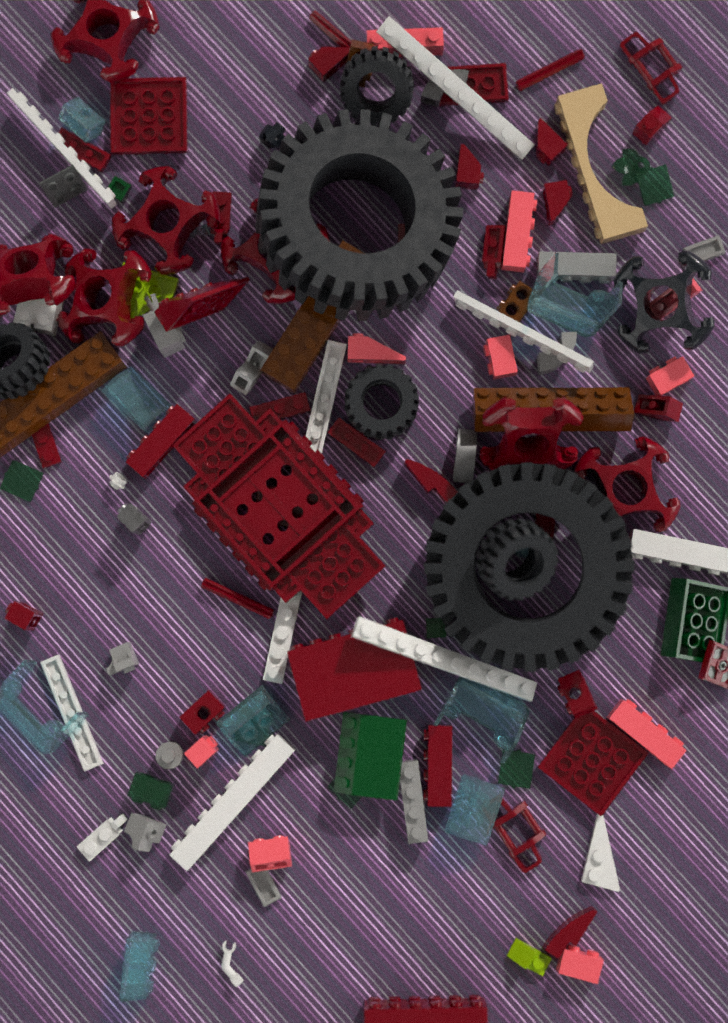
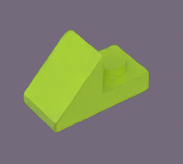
M515 938L507 953V957L526 970L528 968L541 976L544 975L552 959L549 955L518 938Z

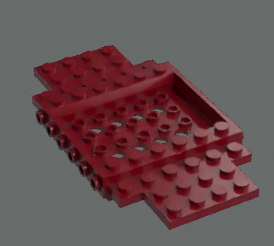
M230 393L173 444V447L197 473L183 487L194 499L192 503L196 507L194 512L200 518L204 516L208 521L206 524L213 533L215 531L221 536L219 540L224 546H230L234 550L232 555L239 562L242 560L247 565L244 568L251 576L254 574L259 579L257 583L264 591L267 589L271 592L275 590L285 603H288L296 594L302 591L326 619H329L386 567L360 538L374 525L371 519L362 511L365 508L362 505L364 500L358 493L353 495L349 490L351 488L350 484L344 478L340 480L336 476L339 472L331 464L327 466L324 463L325 457L319 450L314 451L310 447L312 442L305 435L301 437L297 433L300 429L293 421L288 423L285 419L282 422L271 409L255 421ZM284 465L292 467V473L289 476H284L281 473V468ZM270 478L277 480V487L274 489H269L266 485L267 480ZM256 491H260L263 495L260 502L252 500V494ZM310 494L318 496V502L315 505H310L307 502V497ZM245 504L248 507V512L246 515L241 516L238 514L237 508ZM296 507L303 509V515L300 518H295L292 515V511ZM281 520H286L289 524L286 531L278 529V523ZM267 533L274 536V541L270 545H266L263 542V537Z

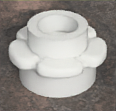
M115 472L109 476L111 479L109 483L113 488L117 490L119 488L124 489L127 480L123 475Z

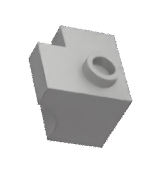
M126 642L109 650L112 662L106 670L109 676L124 671L126 674L135 670V666L139 662L131 642Z
M131 813L124 832L131 836L133 849L150 852L153 843H160L166 824L142 814Z

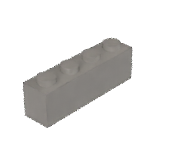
M539 252L537 255V279H542L541 281L552 282L554 279L565 283L572 282V280H580L581 283H590L592 280L599 281V283H610L616 276V253Z
M418 760L402 761L400 784L408 844L428 842Z

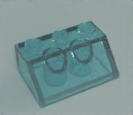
M132 366L116 375L101 390L146 434L172 406Z
M261 685L217 721L216 724L224 737L246 757L286 724L290 717L273 696Z
M463 774L444 832L487 845L506 788L472 775Z
M132 931L127 937L119 1001L146 999L149 993L153 992L154 981L151 980L152 972L155 973L157 960H154V952H158L159 940H156L157 933Z

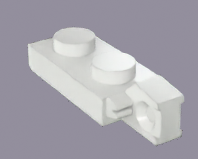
M124 814L120 815L116 820L112 817L107 819L83 840L77 848L90 862L123 831L120 826L128 819Z

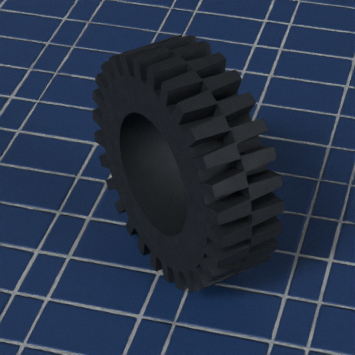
M348 109L338 110L333 125L326 113L318 115L313 130L305 121L298 126L295 138L288 134L282 140L279 152L277 150L273 151L269 159L268 168L264 170L255 223L256 234H260L258 243L260 253H267L266 267L270 273L277 270L280 271L278 284L284 290L293 284L296 287L295 300L302 305L309 296L316 299L314 311L322 315L328 305L337 307L335 318L341 320L346 319L350 310H356L357 321H367L373 310H376L379 319L389 317L395 306L399 312L408 309L414 298L417 302L426 295L430 286L433 287L438 281L459 239L461 228L458 227L463 218V208L457 206L462 194L460 187L451 188L456 176L453 168L449 167L441 170L445 155L440 148L427 155L431 139L424 133L414 143L409 141L413 125L404 121L397 133L390 131L392 115L383 113L377 126L370 125V110L361 109L355 123H351ZM360 180L371 183L384 190L398 205L405 223V237L393 247L377 253L364 254L347 251L330 242L319 231L313 221L309 201L320 189L333 182Z
M521 463L505 465L478 475L476 479L458 489L454 497L449 499L442 507L443 511L433 523V530L430 539L427 540L425 549L427 551V558L424 563V574L427 575L428 583L426 590L428 597H431L433 601V611L436 617L441 618L445 625L444 630L450 637L454 636L461 643L460 647L468 653L474 652L480 657L481 661L487 664L493 662L501 665L502 669L510 671L514 668L524 669L525 672H536L537 669L547 668L550 671L558 669L563 663L570 662L572 664L580 660L581 655L588 651L593 652L600 646V641L606 635L610 636L615 630V624L620 616L623 617L627 609L626 602L628 596L632 594L633 590L632 574L635 571V561L632 558L631 551L633 546L631 538L626 532L625 523L616 512L613 503L591 482L582 479L578 474L569 470H563L548 464ZM518 513H539L559 521L575 538L582 557L581 579L573 596L557 611L538 618H520L498 609L485 596L476 573V555L486 533L502 519Z

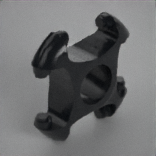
M682 251L678 254L679 262H682V265H687V268L682 273L671 277L650 279L640 276L638 270L644 266V259L640 256L630 258L614 278L615 289L625 288V285H628V279L633 284L637 300V318L634 331L631 332V328L627 325H618L617 335L626 346L638 354L649 352V343H646V340H642V337L645 333L654 329L676 327L688 330L691 336H687L686 340H684V348L688 350H695L713 331L715 327L713 317L703 318V321H700V327L695 322L690 300L694 275L698 273V278H701V281L711 280L712 277L710 267L694 253ZM662 286L672 288L677 294L679 301L675 314L666 320L656 317L650 307L652 294Z

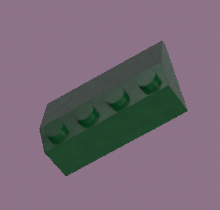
M671 578L660 656L703 663L709 640L724 645L728 621V587L685 578Z
M343 712L333 792L398 800L407 720Z

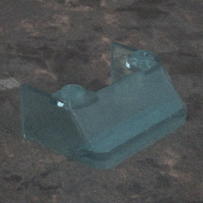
M555 252L538 274L528 300L527 309L531 314L569 331L577 332V334L583 337H592L622 305L623 282L619 281L609 293L603 290H594L588 296L580 294L556 283L558 280L559 253Z
M25 659L2 683L0 688V712L40 753L51 754L89 714L87 712H77L65 726L57 720H49L43 725L17 699L22 691L20 681L37 664L35 660Z
M459 676L443 703L434 725L437 726L444 715L447 718L457 719L461 713L495 732L493 736L494 742L498 747L505 750L500 763L504 764L519 742L529 716V709L524 703L504 692Z

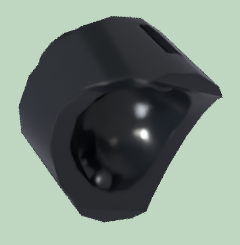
M277 122L273 126L267 124L260 132L259 140L269 149H280L281 142L285 138L283 134L286 129Z

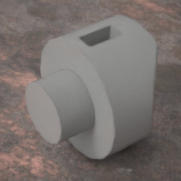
M169 741L163 743L156 751V761L164 769L175 768L183 760V750L176 742Z

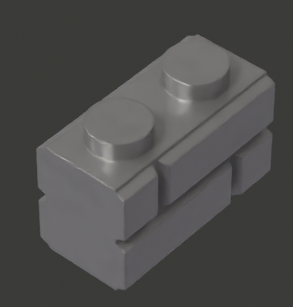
M125 503L118 510L117 518L131 532L137 535H141L151 525L152 521L133 504L127 505Z

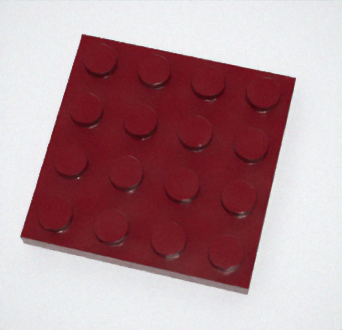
M186 77L126 78L110 82L112 155L188 153Z
M593 711L577 719L574 717L537 767L598 815L602 816L648 755V752Z

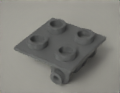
M74 165L39 182L54 208L88 190Z

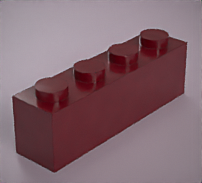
M178 404L172 405L166 411V417L162 421L158 420L154 424L150 435H145L139 442L141 445L136 450L133 449L126 457V463L145 479L174 448L173 444L197 422L195 418Z
M428 725V729H424V741H427V749H424V761H427V769L423 771V780L427 781V789H423V801H427V806L452 807V725Z

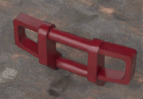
M634 32L620 43V48L629 59V63L635 66L648 84L647 88L654 93L662 105L679 94V87L673 76L679 73L683 67L664 46L662 38L648 43L638 32ZM634 38H637L645 47L631 56L625 45ZM657 49L670 68L653 79L640 60ZM669 78L675 91L666 98H662L656 87Z
M497 794L481 805V809L490 822L492 829L497 831L508 848L511 858L515 860L523 873H527L541 864L542 857L535 844L547 834L535 821L527 808L528 805L525 800L511 809L503 797ZM495 801H499L507 812L494 820L487 806ZM521 812L535 834L518 846H515L502 824ZM531 847L537 861L525 866L518 855Z

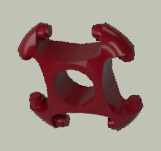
M73 0L78 4L84 3V1L87 2L81 18L67 35L59 27H55L50 33L53 49L60 62L70 64L73 58L72 53H82L96 57L111 65V67L107 66L101 70L100 77L103 80L116 82L134 75L139 67L138 61L135 59L123 61L128 47L141 30L146 29L149 34L155 35L160 28L157 13L149 0H139L137 4L139 11H133L112 5L105 0ZM111 24L119 27L116 34L108 39L101 40L92 37L96 28L102 25Z
M171 166L155 167L141 173L138 182L144 187L150 186L153 183V187L144 205L129 222L126 223V216L119 211L112 217V231L117 247L122 250H128L131 246L130 238L139 236L158 244L166 251L167 260L158 261L154 267L161 275L176 274L190 269L194 259L187 254L186 256L182 255L180 258V253L188 237L202 221L206 220V225L215 230L219 226L221 219L219 204L214 193L205 190L201 196L202 203L204 204L198 206L175 197L166 189L167 181L175 180L178 174ZM166 209L178 210L180 212L179 221L173 230L167 233H157L154 231V221L160 212Z
M258 198L254 199L249 207L255 214H257ZM317 223L316 226L319 231L330 241L326 227ZM255 232L244 244L237 248H234L235 241L231 237L227 236L222 240L220 250L225 272L234 276L239 269L236 262L244 261L262 270L277 285L275 290H265L262 295L263 300L269 304H281L295 300L296 287L290 286L289 289L284 290L278 284L280 271L277 270L270 273L266 267L267 260L260 255L258 247L260 234Z
M51 233L44 236L42 242L10 249H8L7 245L0 244L1 317L10 312L9 305L29 300L44 299L46 305L58 306L71 295L76 288L74 277L72 275L54 276V270L58 258H69L73 255L74 248L72 244L66 239Z
M82 249L64 266L65 276L72 275L76 277V289L70 313L60 311L56 319L64 335L72 343H82L84 341V334L81 329L86 325L114 324L116 325V333L112 336V344L121 347L134 340L145 328L144 317L134 316V318H131V299L137 278L141 282L148 283L151 280L152 272L142 256L134 250H128L124 253L126 263L120 268L91 269L90 264L96 259L97 253L93 249ZM110 284L111 296L104 307L97 309L95 304L97 293L102 287Z
M504 397L493 403L483 413L482 422L484 426L490 427L495 424H501L505 430L499 445L490 448L483 447L480 450V459L490 470H495L505 465L521 463L548 464L565 470L577 461L578 450L574 446L568 448L558 446V437L565 424L570 423L573 426H580L583 421V414L576 405L564 397L553 399V406L534 408L516 407L515 400ZM526 434H540L530 438L522 437Z
M644 436L634 439V445L639 451L644 450V455L641 459L625 465L607 466L600 465L595 461L599 460V456H601L600 448L596 446L590 447L579 459L573 473L586 480L585 477L588 476L587 471L591 472L595 477L600 492L608 497L620 516L630 513H654L659 517L653 523L654 531L658 533L666 531L677 517L681 505L678 497L668 499L667 507L661 503L653 484L652 459L656 457V462H660V464L668 463L670 459L669 452ZM629 474L639 481L642 487V495L635 505L623 504L615 498L612 484L617 475Z

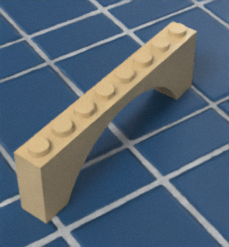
M602 83L558 96L554 108L556 114L560 115L561 118L560 127L567 137V149L572 152V165L578 171L577 181L584 190L583 200L585 204L588 203L590 221H594L595 237L600 240L601 244L645 232L648 224L642 208L619 201L601 186L589 163L587 152L589 129L596 116L607 104V97Z

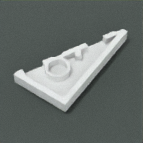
M597 814L581 882L619 892L620 887L604 816Z

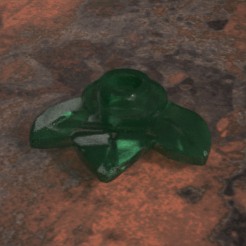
M622 149L623 157L617 159L613 163L612 168L624 174L622 185L630 186L636 184L640 177L649 171L650 162L647 158L639 156L634 149ZM638 163H642L644 167H638Z

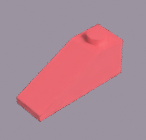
M694 278L691 286V298L702 291ZM669 288L650 302L651 311L656 317L662 319L678 308L679 301L674 290Z
M354 333L352 336H348V363H406V356L368 336H364V334Z

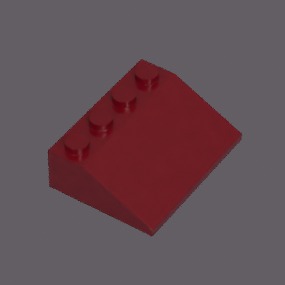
M249 277L220 281L214 284L212 282L207 283L200 289L196 287L186 294L179 293L170 300L169 298L163 299L159 302V307L154 313L166 332L223 311L250 279Z

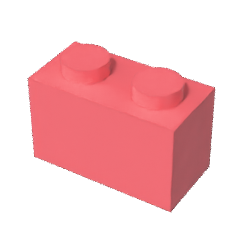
M510 334L487 339L483 349L485 357H489L490 363L487 364L489 375L493 376V380L516 376L518 370Z
M675 356L665 362L666 366L662 368L657 366L649 371L650 375L646 380L655 395L662 396L694 377L683 356L679 359Z
M205 735L184 754L196 768H199L219 750L217 747L219 744L212 736L208 737Z
M275 836L273 839L267 840L260 838L253 840V842H248L252 872L292 867L288 836Z
M568 944V947L564 949L558 959L557 972L598 984L604 961L596 951L587 950V952L579 950L580 947Z

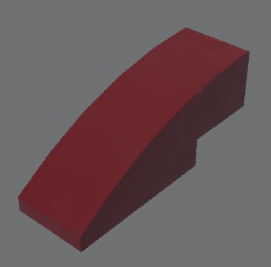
M410 459L404 461L405 466L427 494L434 489L446 504L458 492L445 478L431 468Z
M590 906L569 917L548 937L543 944V948L559 959L569 942L577 946L598 911Z

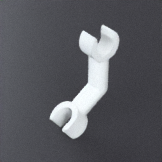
M225 941L222 945L224 955L221 968L237 988L244 980L230 966L232 952L236 949V943L234 942L233 948L228 950L226 948L227 941Z

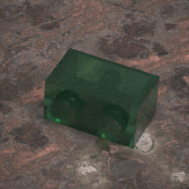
M138 771L134 775L127 796L132 797L131 800L133 802L143 804L144 801L150 803L151 808L161 810L168 807L175 784Z

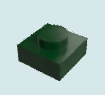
M114 176L107 188H110L116 197L114 199L123 203L132 186Z
M426 618L427 638L446 637L445 625L441 618Z

